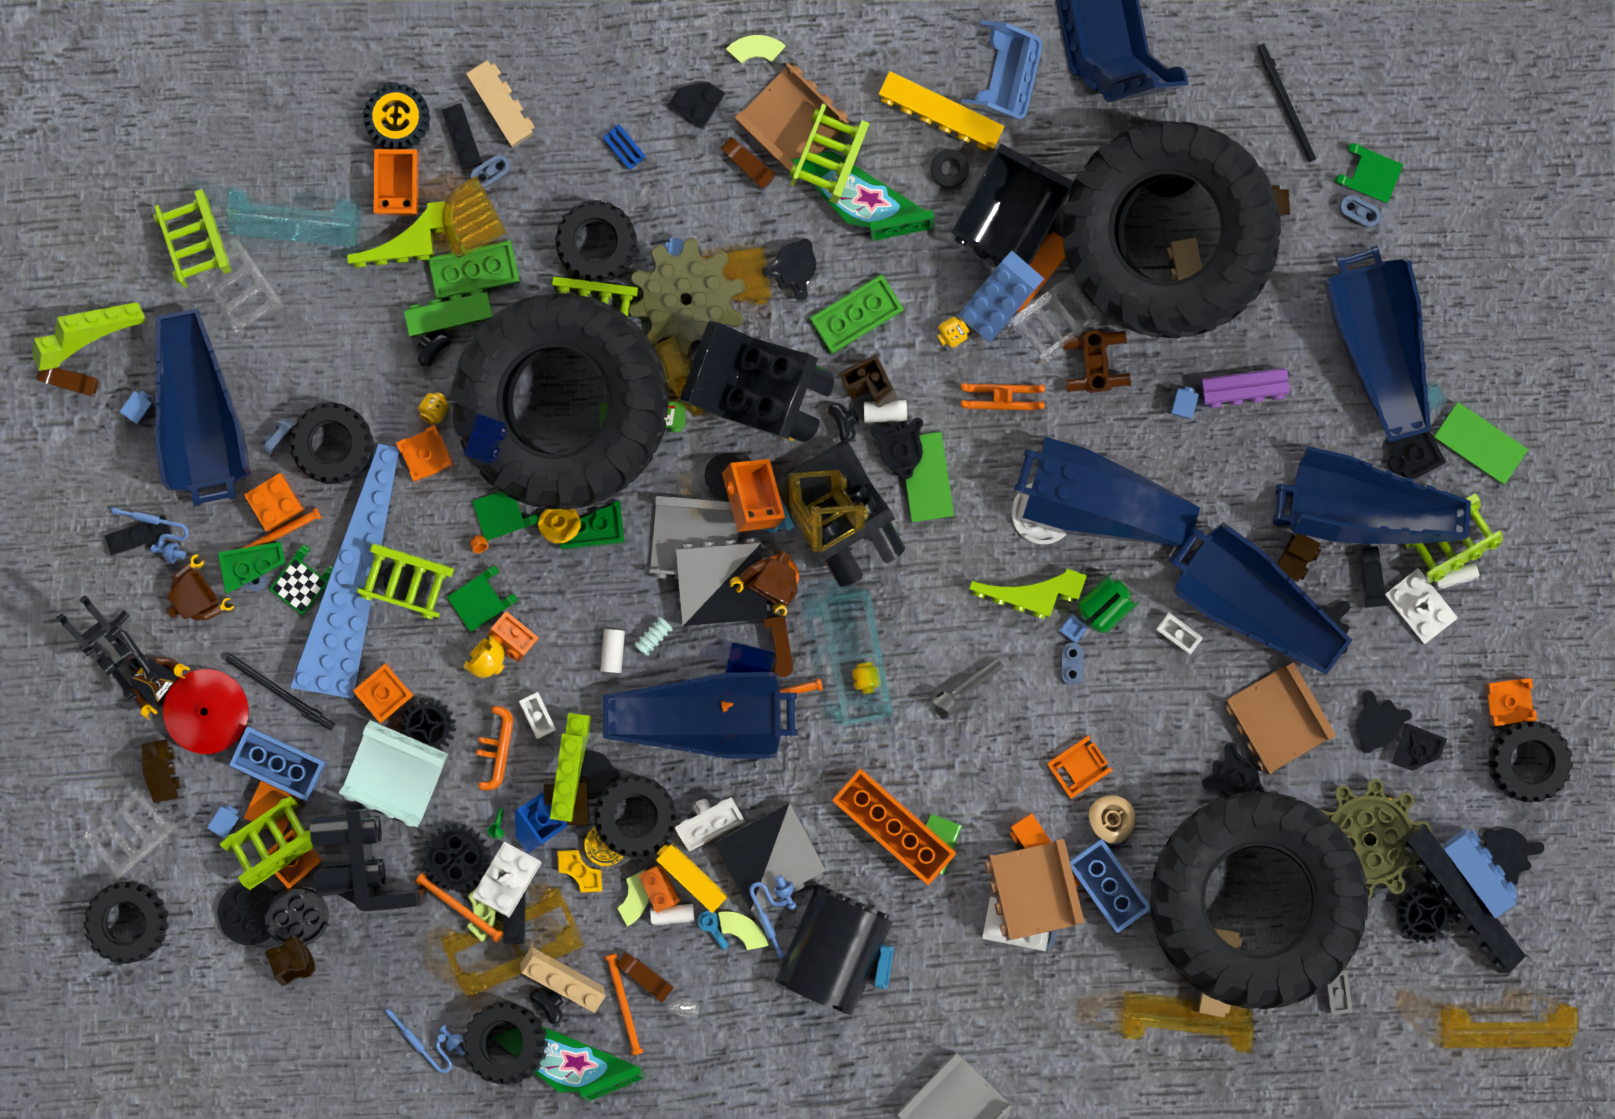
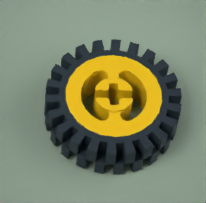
M394 83V85L386 84L383 88H377L375 93L372 92L370 99L365 103V109H363V123L374 142L385 149H410L414 144L420 143V139L425 137L426 130L430 126V111L423 96L413 87H409L406 84L400 85L399 83ZM403 103L410 108V113L406 114L398 106V113L401 118L397 119V125L401 128L406 122H409L405 129L390 131L384 127L383 122L385 120L392 127H395V121L392 116L396 115V108L392 106L387 112H384L390 104Z

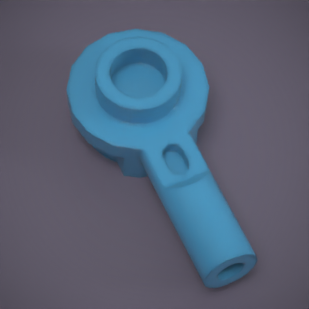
M709 910L703 911L698 918L700 928L704 931H710L722 950L727 948L729 945L718 928V915L715 912L711 913Z

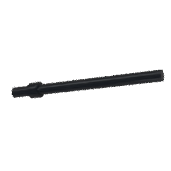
M1265 43L1257 46L1263 59L1262 65L1272 79L1308 161L1312 162L1317 158L1275 66L1277 64L1274 58H1271Z
M231 653L227 656V662L308 715L311 721L320 723L330 731L333 730L336 724L324 717L321 711L311 708Z

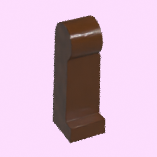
M730 136L720 149L763 191L776 177V174L771 169L766 167L733 137Z
M59 368L38 370L36 376L37 381L94 398L99 383L98 378Z
M785 616L764 619L765 628L772 627L777 657L775 671L780 677H788L793 672V662Z
M627 951L623 953L616 963L619 968L631 976L661 1003H663L674 988V985Z

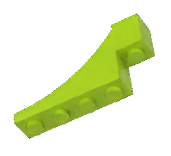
M450 202L427 203V209L402 234L379 247L347 255L348 264L354 265V268H364L366 263H375V266L387 265V261L396 260L397 264L409 262L408 259L417 258V261L430 260V256H434L432 231L435 230L436 234L447 233L448 229L453 228Z
M138 302L57 317L55 335L34 338L32 357L39 371L57 368L65 359L87 344L117 330L144 323L145 316Z
M1066 568L1063 574L1033 585L999 587L971 581L969 590L973 591L972 595L984 599L986 595L992 597V602L1004 606V603L1007 602L1013 605L1012 609L1024 613L1025 609L1033 611L1032 616L1044 619L1045 616L1050 617L1058 593L1061 594V599L1069 602H1073V599L1079 600L1087 575Z
M568 713L566 732L561 737L550 819L568 822L573 820L578 783L590 736L592 716Z

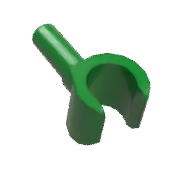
M499 808L496 821L487 830L493 839L495 836L498 839L504 836V831L500 828L504 812L503 808Z

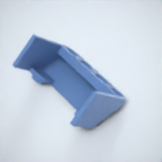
M980 20V25L992 29L989 40L991 46L998 50L989 91L981 90L976 95L975 100L962 99L961 103L983 112L1014 119H1023L1028 111L1042 51V41L1038 36L1009 23Z

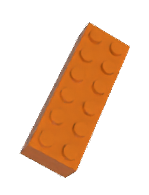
M862 768L856 772L832 800L928 886L957 854L951 846Z

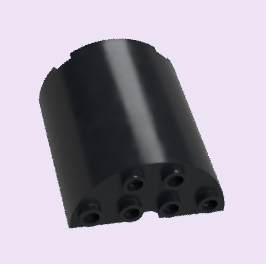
M1000 143L951 232L955 236L954 241L962 246L968 245L973 248V251L976 252L975 255L984 260L987 257L990 258L997 267L1011 251L1030 266L1070 194L1074 181Z
M820 884L819 888L815 887L774 981L814 1002L852 1015L893 921L889 920L890 915L879 910L877 914L869 911L870 906L861 902L853 904L850 902V897L841 893L831 894L832 889Z

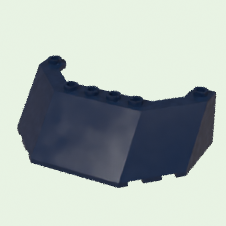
M1056 0L1069 69L1074 75H1079L1084 79V83L1091 89L1101 93L1103 99L1107 102L1175 90L1189 85L1184 68L1176 66L1168 69L1149 53L1139 0Z

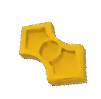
M579 850L557 851L558 872L572 876L578 882L581 893L603 891L601 870L593 869L586 865L581 859Z

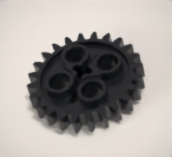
M454 823L453 829L448 824L445 825V831L438 828L439 835L431 833L433 841L426 840L425 843L429 845V848L422 849L423 852L427 853V856L421 858V860L427 861V864L422 868H429L430 870L426 876L433 875L434 878L431 883L439 881L438 888L440 889L443 885H446L447 892L450 891L451 887H454L457 893L460 886H462L464 891H467V884L474 888V880L481 882L479 875H485L486 873L483 867L490 866V864L485 862V859L491 858L490 855H485V851L489 850L490 847H483L482 845L486 842V839L479 840L478 838L481 833L472 834L474 827L467 831L466 824H463L461 829H458L457 823ZM452 837L460 838V848L456 849L451 846L450 840ZM469 843L470 847L459 857L461 862H454L446 872H443L442 869L453 859L451 854L459 853ZM471 851L477 855L475 863L467 862V852ZM438 852H443L446 855L447 860L444 864H439L436 861L435 857ZM453 867H459L462 870V876L459 879L452 877L451 870Z

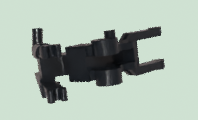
M84 595L79 600L98 623L82 634L63 613L56 618L80 643L79 647L87 657L96 651L100 657L96 660L99 666L108 676L112 674L113 678L116 679L122 688L125 697L132 701L137 695L118 669L123 662H127L134 657L154 684L161 678L152 669L128 632L124 631L121 627L123 622L130 616L128 612L123 610L114 621L109 623L93 605L91 600Z

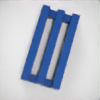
M620 124L603 137L629 170L646 158ZM618 131L640 156L638 159L616 134ZM613 136L634 162L630 164L609 138Z

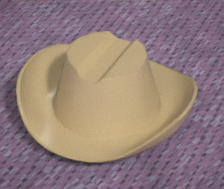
M1105 796L1097 799L1091 805L1089 821L1095 834L1103 839V841L1110 844H1118L1125 841L1132 833L1136 816L1132 805L1126 799L1119 796Z

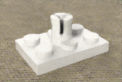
M1419 568L1415 569L1385 593V597L1423 644H1426L1458 618Z
M732 797L720 801L712 808H710L708 800L702 799L697 801L696 805L692 807L697 816L682 821L675 829L690 852L743 824L745 820Z
M504 842L473 893L472 898L510 918L540 867L541 861Z
M990 897L982 939L1046 951L1049 932L1006 941V937H1003L1000 931V924H1002L1001 916H997L995 910L997 899L996 897Z

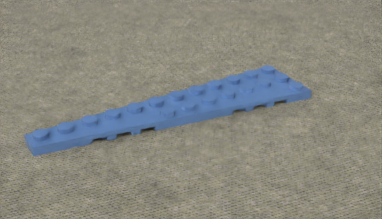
M377 444L290 688L351 699L354 697L353 690L356 686L371 605L370 600L359 597L360 593L356 592V588L364 589L374 559L372 557L373 553L369 551L371 542L382 545L399 453L398 447Z

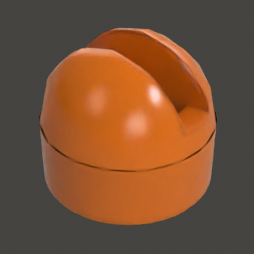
M475 535V538H472L470 541V546L474 553H482L489 547L487 540L482 535Z

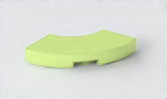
M751 35L738 39L729 45L726 50L743 64L748 59L755 57L765 58L773 62L786 46L769 36Z
M646 869L626 879L629 887L628 896L624 903L618 907V910L627 927L641 916L649 900L639 878V874L645 872Z
M474 890L468 896L473 905V913L493 927L496 911L473 899ZM472 922L468 924L467 927L482 942L487 938V933Z
M718 912L722 934L737 936L744 943L746 950L768 946L764 933L750 918L735 912Z

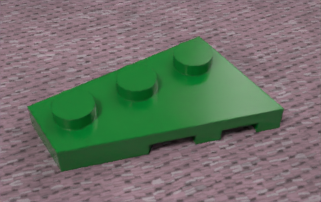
M620 500L604 509L601 508L595 511L593 514L580 518L581 526L577 535L565 543H560L561 550L625 543Z
M281 542L217 553L225 595L285 564Z

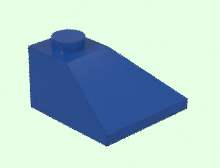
M544 791L515 810L516 838L527 854L568 827L565 821L550 819L552 805H544Z

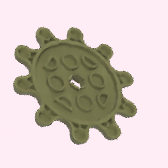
M694 238L684 240L682 251L678 255L669 254L662 245L654 246L651 250V255L655 261L654 269L650 272L638 269L633 271L630 277L632 283L643 290V298L629 306V314L634 318L646 317L650 320L651 328L646 336L652 343V346L658 345L665 338L672 339L676 345V354L682 359L688 358L691 355L692 345L702 340L709 321L712 320L724 325L739 327L744 320L743 315L732 308L731 299L736 295L742 294L746 289V284L741 279L729 280L724 276L723 268L728 263V254L720 250L710 258H703L699 254L698 242ZM683 293L691 295V304L682 303L681 296Z
M1373 779L1369 782L1368 790L1363 796L1354 795L1347 786H1339L1335 792L1336 798L1339 801L1338 809L1335 812L1320 810L1341 828L1353 844V849L1360 858L1366 876L1368 900L1372 897L1374 886L1379 883L1386 884L1394 894H1400L1404 891L1405 884L1401 877L1402 871L1408 867H1415L1411 859L1403 854L1398 841L1411 828L1417 825L1425 824L1431 832V827L1427 822H1414L1410 820L1408 811L1414 804L1412 794L1405 792L1397 799L1389 800L1384 795V784L1379 779ZM1368 833L1374 834L1376 836V843L1374 845H1367L1364 842L1365 835Z

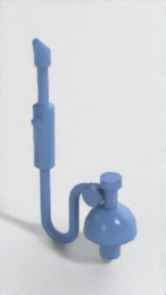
M110 507L111 512L116 515L130 516L134 520L156 525L162 523L182 528L184 530V536L182 537L162 534L157 545L153 544L151 546V553H163L164 559L171 564L175 563L177 558L185 559L186 552L179 550L177 543L166 545V541L163 540L164 538L179 541L186 540L189 531L184 524L163 520L155 515L137 511L131 513Z
M779 875L775 878L777 886L773 889L774 893L780 897L779 902L773 901L766 885L761 882L752 884L749 891L759 912L758 917L768 939L772 940L778 958L784 960V953L775 939L774 929L767 914L762 911L754 893L755 887H762L768 901L773 906L787 905L788 909L795 908L796 904L790 897L794 891L793 882H785L783 876Z
M385 1009L390 1019L394 1020L400 1027L404 1037L418 1053L424 1055L439 1073H447L452 1068V1061L441 1049L440 1042H444L448 1038L446 1046L449 1053L455 1049L461 1056L465 1054L461 1043L463 1036L460 1034L452 1035L446 1029V1025L442 1026L439 1031L443 1033L438 1036L435 1045L437 1051L447 1061L448 1067L441 1069L428 1055L423 1044L411 1030L403 1026L393 1011Z

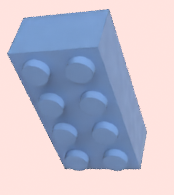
M1011 251L957 316L990 343L1044 278Z
M247 726L229 766L305 801H310L327 761L258 729Z
M1466 827L1446 841L1444 850L1492 915L1497 918L1517 904L1518 890L1512 882H1507L1504 877L1506 874L1499 864L1494 865L1491 860L1493 858L1492 854L1486 847H1481L1479 844L1480 838L1474 830L1470 831Z
M1099 838L1069 860L1072 872L1116 933H1119L1150 910L1149 903L1103 839Z

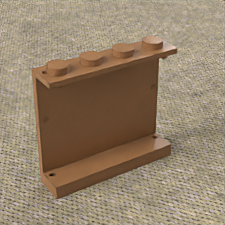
M787 63L786 68L743 112L740 111L735 116V121L790 173L794 164L791 159L801 157L814 125L811 119L815 109L820 110L822 104H825L824 115L848 125L849 121L847 119L849 117L843 110L839 109L837 111L832 106L834 102L826 94L822 96L817 91L818 86L811 79L806 81L801 76L803 72L795 64L791 66ZM821 122L816 130V133L832 140L842 132ZM812 141L809 152L820 154L827 146Z
M1290 662L1225 700L1227 703L1225 706L1226 711L1230 717L1234 716L1238 724L1235 726L1241 736L1246 735L1249 741L1246 745L1252 754H1257L1260 759L1257 761V764L1263 773L1267 771L1268 774H1272L1276 769L1324 741L1336 737L1334 730L1294 662Z
M1064 839L987 857L985 868L987 874H991L992 882H990V889L992 895H996L997 903H995V910L997 916H1001L1002 924H1000V931L1002 936L1006 937V941L1084 923Z

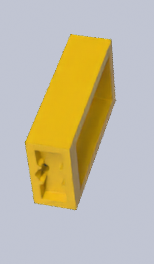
M673 843L670 846L665 844L656 853L659 856L657 861L711 913L727 898L728 895Z

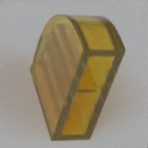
M477 176L459 184L447 197L443 207L442 223L445 235L450 243V250L457 258L463 257L507 233Z
M764 247L727 252L729 260L723 268L724 276L729 280L741 279L746 284L745 291L740 295L734 296L731 301L740 303L755 302V305L767 304L768 300L772 298L769 278L764 277L762 274V269L767 266ZM707 255V256H702V257H703V258H710V257H712L713 255Z
M672 336L655 345L664 368L666 381L680 398L693 363L676 338ZM683 402L693 417L705 412Z

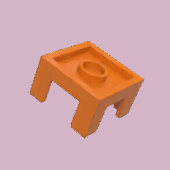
M435 425L409 439L405 438L396 442L414 482L423 480L454 465L440 432Z
M388 663L381 666L353 690L380 723H384L391 717L390 715L415 696L397 677Z
M1532 678L1485 684L1491 726L1523 721H1537L1536 710H1533L1530 689H1533Z

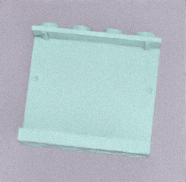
M370 720L365 726L364 736L339 794L349 801L362 803L368 809L381 811L386 817H395L402 820L407 826L418 827L448 754Z

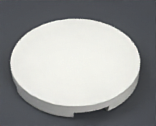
M1033 483L1028 484L1026 487L1032 488ZM1021 493L1017 494L1012 505V520L1021 536L1036 544H1051L1067 535L1019 522L1029 496Z

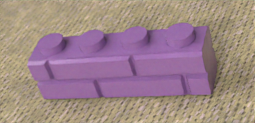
M1287 368L1204 378L1200 381L1203 404L1209 405V408L1222 407L1224 402H1230V406L1243 404V400L1251 399V403L1263 402L1264 397L1271 396L1272 400L1285 399V395L1290 393Z

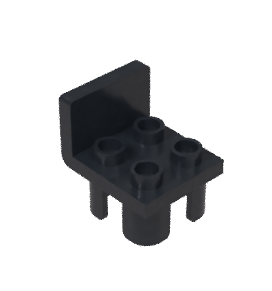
M711 320L706 326L680 400L723 419L786 439L790 437L797 441L806 442L816 434L820 425L818 418L799 410L806 390L810 389L828 397L831 395L834 387V376L830 370L816 364L818 361L817 357L750 337L722 323Z
M843 440L775 479L778 492L819 561H824L838 586L851 585L863 577L861 569L848 548L867 536L885 563L895 560L905 551V545L892 524V521L895 520L894 515L871 483L848 441Z
M360 808L347 811V815L316 817L310 820L312 845L324 846L345 843L350 845L351 864L327 866L314 873L317 896L339 895L355 904L360 911L417 907L428 902L426 888L376 892L377 886L386 884L384 859H373L372 849L373 843L382 841L380 816L369 817V809Z

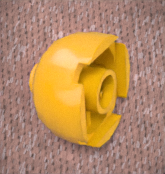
M489 635V640L484 638L472 650L470 662L466 660L464 663V668L475 677L487 678L493 674L498 675L504 668L502 663L505 658V651L501 644Z

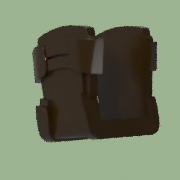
M292 935L284 940V944L278 948L273 947L265 951L274 979L281 986H286L301 977L302 979L311 977L316 971L314 958L308 947L302 943L299 937L295 938Z

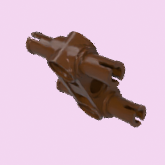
M1092 330L1083 332L1080 336L1062 337L1063 350L1082 348L1085 355V378L1066 379L1068 393L1084 390L1089 393H1101L1110 391L1113 387L1131 386L1130 373L1115 375L1109 373L1107 357L1108 345L1127 344L1126 330L1108 333L1104 330ZM1094 334L1100 337V343L1097 346L1089 344V338ZM1096 377L1104 379V385L1099 389L1093 385Z

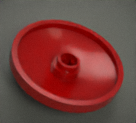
M214 669L194 670L183 675L185 679L180 677L170 687L163 706L164 723L173 740L184 749L198 754L218 753L234 745L244 733L249 720V703L241 685L230 675ZM202 708L208 709L207 715L201 714Z

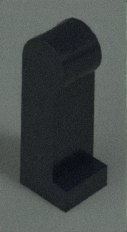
M1378 546L1361 548L1365 608L1387 606Z

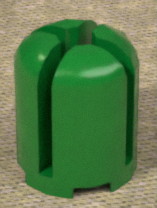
M1112 572L1078 604V611L1081 617L1087 621L1116 593L1119 594L1090 623L1089 626L1099 633L1109 632L1139 604V601L1134 603L1130 598L1132 592L1120 579L1115 582L1110 577Z

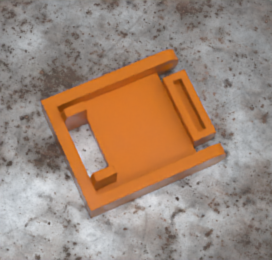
M1089 735L1046 763L1070 799L1113 771L1111 767L1106 768L1104 771L1101 769L1108 762L1094 742L1088 746L1084 744L1091 739ZM1062 766L1065 767L1075 782L1069 787L1057 772Z

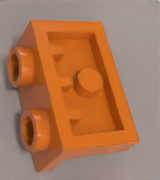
M507 611L487 634L488 638L491 635L501 644L510 659L517 662L523 659L524 655L539 639V637Z
M661 864L639 874V878L656 913L680 902L667 871Z

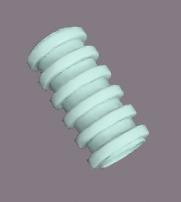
M658 617V621L653 622L654 626L652 628L649 627V631H645L643 637H639V642H635V646L644 655L649 656V652L654 650L653 647L655 645L658 646V642L663 641L664 636H668L667 632L673 630L662 617Z

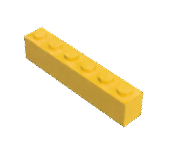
M889 71L878 97L882 98V103L891 107L895 104L901 107V112L910 116L912 113L920 116V121L928 125L931 122L939 125V130L950 134L951 131L957 134V138L963 142L969 143V141L977 144L976 147L985 152L994 150L1005 127Z

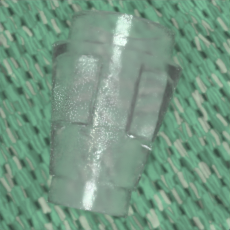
M694 999L669 1001L667 1012L689 1020L697 1019L700 1003Z

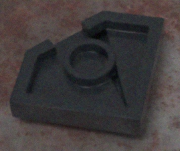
M709 82L678 88L667 107L701 129H704L726 93Z
M1406 723L1391 763L1413 771L1438 760L1441 757L1447 738Z

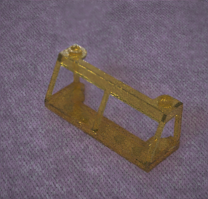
M840 470L789 474L790 515L813 552H823L864 528L865 520H868L867 507H864L863 503L855 506L845 492L847 480L846 476H842ZM831 476V492L806 506L802 501L799 478ZM831 496L839 505V507L832 508L814 507ZM836 513L824 521L821 519V514ZM845 514L854 529L822 547V526Z
M559 888L546 890L541 897V902L526 908V922L558 907H562L568 922V926L563 927V931L556 935V941L537 950L553 959H557L585 946ZM503 919L494 922L493 928L503 932ZM452 932L441 939L457 983L468 998L522 974L520 963L525 955L521 954L517 944L512 945L518 958L479 974L478 971L472 973L462 972L455 957V953L482 942L473 932L467 935Z
M1124 992L1119 1035L1125 1039H1140L1145 1034L1146 1027L1230 1037L1231 1045L1236 1051L1251 1053L1254 1034L1252 1009L1231 1005L1229 1014L1225 1013V1017L1198 1013L1199 1002L1201 1001Z
M1558 1004L1557 1011L1553 1014H1548V1022H1470V1015L1466 1010L1453 1008V1005H1441L1442 1048L1571 1047L1578 1031V1008L1571 1004Z

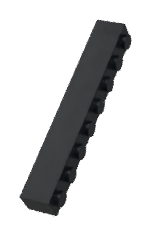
M1417 825L1411 828L1398 841L1403 854L1411 859L1415 869L1427 880L1428 886L1436 891L1441 903L1453 913V918L1463 926L1466 935L1477 944L1479 952L1487 957L1493 970L1498 973H1510L1526 957L1524 952L1500 921L1492 915L1426 825Z

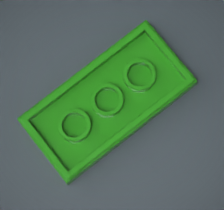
M511 240L430 257V260H428L437 300L468 294L476 290H487L520 283Z
M883 274L810 317V320L830 353L834 354L898 315L904 309Z
M1459 402L1455 404L1433 437L1503 485L1506 484L1528 451L1526 447Z
M942 432L920 435L923 448L921 461L914 469L913 476L905 479L912 522L952 517L954 512Z

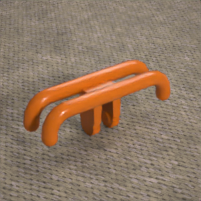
M962 383L960 389L964 392L993 393V401L962 400L960 406L964 409L1042 410L1045 408V403L1042 401H1012V393H1043L1045 391L1043 384Z
M502 706L492 707V713L502 718L499 740L478 737V742L498 746L497 752L476 750L475 755L496 758L493 777L489 782H480L478 784L480 790H494L502 784L513 728V716L507 708Z

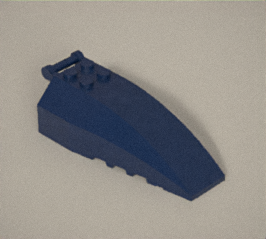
M1373 246L1370 250L1345 257L1343 255L1337 256L1336 262L1340 273L1323 280L1332 319L1389 442L1431 431L1421 300L1411 260L1401 258L1382 261L1378 246ZM1369 258L1374 259V264L1347 271L1346 265Z
M199 309L156 316L155 445L162 484L167 490L191 491L194 507L201 506V503L226 498L230 500L237 499L234 482L251 474L245 434ZM227 484V490L199 495V489Z
M1044 437L1042 440L1041 454L1025 449L1023 454L1025 458L1019 480L1013 489L1015 492L1029 496L1019 522L1062 534L1109 538L1180 548L1190 536L1193 526L1195 527L1200 510L1199 506L1089 449L1049 437ZM1033 460H1037L1039 463L1032 488H1028L1026 483Z
M1308 446L1299 462L1294 485L1278 484L1276 486L1277 504L1276 514L1273 516V524L1276 526L1287 525L1293 533L1333 542L1362 544L1441 543L1465 540L1469 537L1470 500L1446 491L1437 490L1430 485L1422 486L1414 483L1413 479L1408 477L1403 479L1393 475L1392 471L1379 470L1372 467L1373 464L1349 455ZM1286 495L1291 496L1290 516L1284 515Z
M1222 522L1208 535H1205L1193 526L1190 536L1177 554L1169 560L1182 570L1173 590L1176 595L1211 620L1327 675L1352 639L1262 549L1225 522ZM1200 538L1203 542L1185 565L1181 561L1196 540Z
M731 672L603 695V738L727 759L777 758L781 736H798L797 729H795V699H797V693H781L776 672ZM782 699H787V729H781ZM723 700L726 703H733V706L727 708L726 712H723L721 704Z

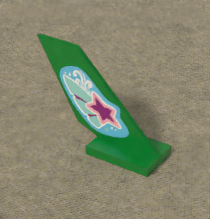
M833 151L817 154L838 164L845 162L844 158ZM800 158L791 159L795 165H798ZM806 159L801 168L803 171L830 182H837L839 177L835 171ZM855 165L852 167L837 204L829 201L832 195L828 193L829 190L812 184L846 224L870 228L872 241L934 229L933 210H924Z
M542 1026L547 1033L545 1041H548V1047H545L544 1053H546L545 1060L542 1059L540 1062L542 1066L538 1071L535 1070L534 1073L559 1093L580 1092L581 1097L586 1102H590L647 1078L644 1070L639 1065L636 1066ZM517 1027L492 1037L513 1056L519 1057L523 1048V1036Z

